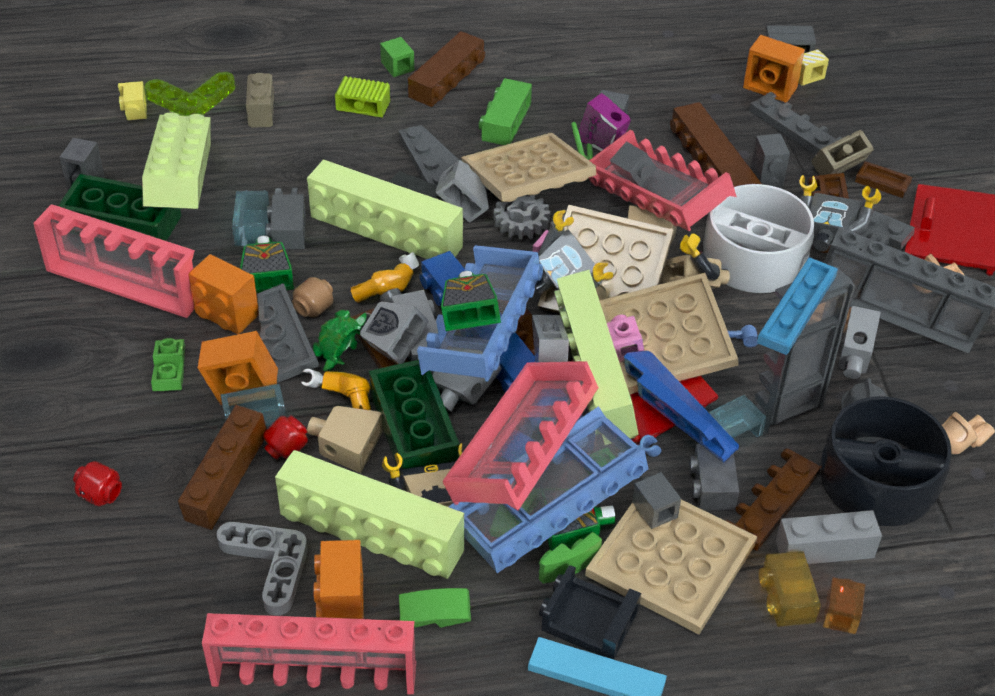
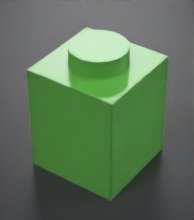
M402 37L380 43L381 63L393 77L414 71V51Z

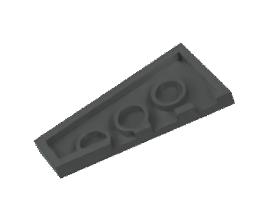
M422 125L399 130V139L421 179L438 185L440 175L459 159Z
M284 284L258 293L259 321L261 323L260 337L278 368L277 383L304 373L305 369L319 367L316 356Z

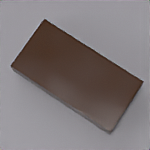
M864 161L855 179L856 183L900 198L904 197L912 181L911 176Z

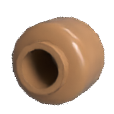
M310 277L293 291L292 304L301 316L316 318L333 304V288L324 279Z

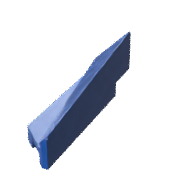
M628 352L624 355L626 372L637 380L638 393L643 400L723 463L739 448V444L652 352Z

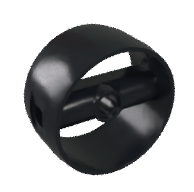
M886 396L857 400L846 406L837 415L829 429L826 445L821 457V479L830 499L845 513L873 510L878 526H900L914 522L930 510L942 491L950 469V440L940 422L928 411L914 403ZM859 437L885 438L876 443L852 440ZM898 443L906 446L909 449L901 448V446ZM875 481L886 482V483L897 484V485H903V486H905V487L889 486V485H884V484H881V483H878V482H875Z

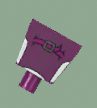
M601 93L587 103L579 128L580 139L582 142L590 143L592 147L602 151L627 132L631 121L630 117L607 96Z

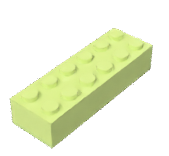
M165 113L159 116L142 176L143 206L198 209L211 145L210 117H204L201 114L179 116L177 113Z
M322 160L307 177L312 218L403 251L414 252L415 255L426 259L451 251L456 257L463 247V208L326 160Z
M590 270L557 278L559 290L554 291L558 307H562L558 308L569 339L573 361H587L599 387L587 405L588 411L591 412L599 406L605 417L630 439L635 438L639 434L633 404ZM599 429L595 430L596 436L602 435ZM602 435L604 445H611L612 443Z
M293 450L275 476L280 514L290 521L301 522L311 526L318 532H327L339 537L341 540H360L361 546L366 547L373 553L384 554L396 559L401 564H410L423 569L430 575H438L446 579L450 577L464 552L463 512Z

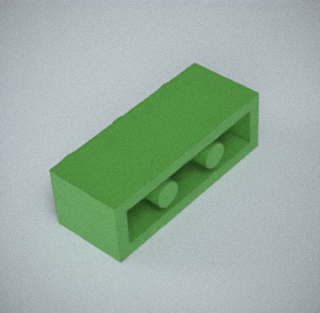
M504 78L501 86L495 90L493 101H489L487 105L486 115H482L480 118L479 130H482V141L500 145L512 143L530 107L532 84Z

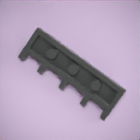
M773 92L764 95L750 104L749 111L815 155H817L820 149L842 139V137L835 139L827 133L828 128L825 126L818 128L809 122L810 116L807 114L800 116L792 111L790 103L781 104L775 100L776 94Z

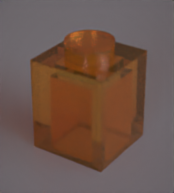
M832 578L827 594L823 627L856 634L862 617L865 584L854 582L850 579Z

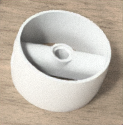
M762 184L734 187L737 197H727L726 200L708 214L703 241L704 255L706 258L719 259L722 262L721 268L729 270L730 278L727 285L752 293L775 292V289L791 284L809 258L814 238V219L812 213L801 199L781 188Z

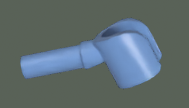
M752 325L744 326L741 331H728L730 338L742 339L746 347H754L758 344L757 331Z
M645 435L641 439L640 445H638L640 448L643 447L645 453L650 457L658 456L662 451L658 445L649 448L651 444L657 442V439L651 435Z

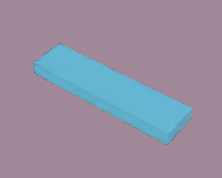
M538 637L528 664L529 671L610 696H662L667 677L666 675Z

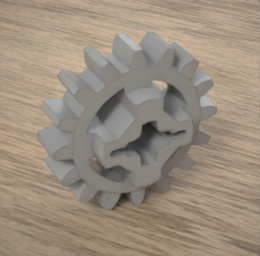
M535 195L517 197L512 202H497L496 209H494L495 227H500L501 233L508 231L510 238L518 235V238L522 239L523 236L527 235L531 239L533 238V233L541 235L542 229L547 230L548 223H550L549 205L543 204L544 199L542 198L535 200Z

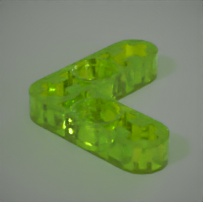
M219 72L192 93L159 79L148 81L144 88L149 101L181 116H190L192 114L204 115L235 90V80L233 74Z

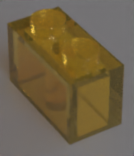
M804 551L766 555L764 566L759 569V580L761 586L767 589V608L770 615L774 614L777 627L815 623L821 604Z

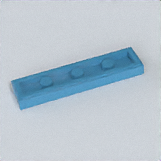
M808 258L759 333L757 343L787 355L834 281L838 268Z

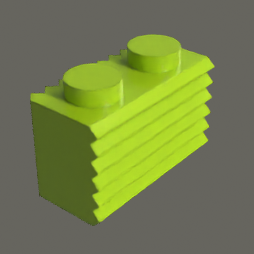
M344 76L335 93L336 110L383 118L390 103V84Z

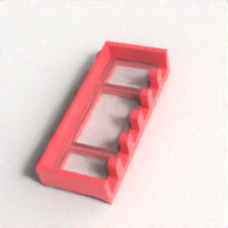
M632 130L626 132L589 160L596 165V175L588 177L593 185L600 186L609 193L622 197L626 202L630 201L638 205L642 210L646 209L654 213L658 218L662 217L670 221L674 226H680L687 231H690V226L721 204L727 197H737L729 173L725 172L718 177L716 170L710 168L704 173V177L701 167L696 160L689 163L687 169L680 153L673 155L670 161L666 148L661 145L655 150L654 154L650 141L645 138L638 145ZM626 141L646 152L657 167L641 187L622 177L610 162V159Z
M52 204L33 223L46 271L188 318L193 312L194 303L188 273L193 270L192 259L195 250Z
M587 361L526 363L442 482L454 505H458L459 502L508 504L517 511L520 509L599 388Z
M207 613L202 646L212 687H219L222 664L228 663L241 664L239 677L244 685H249L253 682L256 665H274L273 680L277 686L286 684L289 666L308 667L307 684L313 688L321 683L322 667L341 668L340 681L341 686L345 689L353 687L356 668L375 669L374 686L378 690H384L388 686L389 670H406L407 694H414L416 674L414 621Z

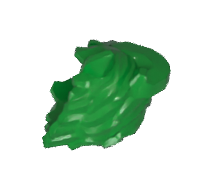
M341 309L335 313V318L330 319L321 326L318 337L319 341L313 344L312 350L315 356L320 357L323 355L324 359H326L323 371L331 370L336 364H345L338 356L342 355L343 351L348 347H351L353 350L356 349L357 341L355 334L360 335V331L367 320L366 313L354 319L349 317V311Z

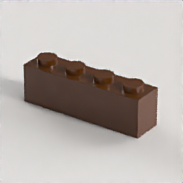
M460 31L408 78V97L433 107L452 88H455L465 76H468L478 64L483 62L485 58L484 40Z
M235 405L178 500L184 521L210 530L214 528L264 441L263 434L267 429L263 413Z

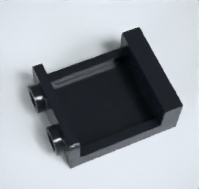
M569 565L564 575L559 573L553 585L554 593L550 599L546 597L539 611V616L542 617L541 631L597 655L614 660L639 612L642 593L629 588L624 598L575 577L576 567Z

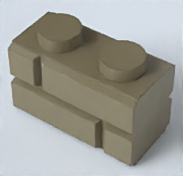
M256 73L248 75L246 111L248 126L250 127L273 126L274 88L271 74Z
M859 130L820 149L811 161L819 175L842 173L864 162L874 149L863 131Z

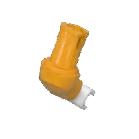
M411 252L409 255H402L399 258L401 264H398L393 270L377 271L373 273V276L368 281L351 287L354 300L360 303L369 297L377 294L381 296L395 288L402 292L413 276V269L419 266L414 252Z
M305 369L303 371L312 374V380L309 383L301 382L303 385L317 388L322 384L323 390L339 392L350 398L352 408L371 411L368 399L371 386L367 379L345 372L326 371L324 376H322L320 372Z

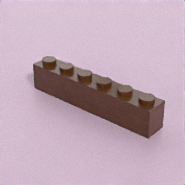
M700 102L673 108L670 128L681 140L682 146L692 155V159L699 163L703 174L710 168L716 170L718 177L727 172L730 174L734 187L762 184Z

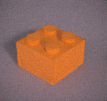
M760 35L749 50L743 88L762 95L773 92L776 94L775 99L788 102L798 87L805 49Z
M211 254L188 273L194 310L201 318L208 319L225 330L240 334L259 316L254 275Z
M257 331L202 342L198 369L220 405L275 395L278 368Z
M360 540L321 541V555L314 556L315 575H317V582H314L316 617L364 619L363 566Z

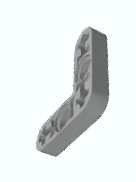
M228 522L220 526L217 531V540L220 550L224 553L272 560L262 592L265 611L271 615L280 616L286 614L293 605L308 552L305 535L297 530L239 522ZM232 535H237V537L232 538V541H227ZM261 537L271 540L264 547L254 545L255 540ZM293 543H297L298 545H295L292 552L293 557H290L288 547H291ZM284 567L294 570L293 574L289 577H280L276 573ZM278 587L282 588L283 598H280L276 603L272 602V600L277 598Z

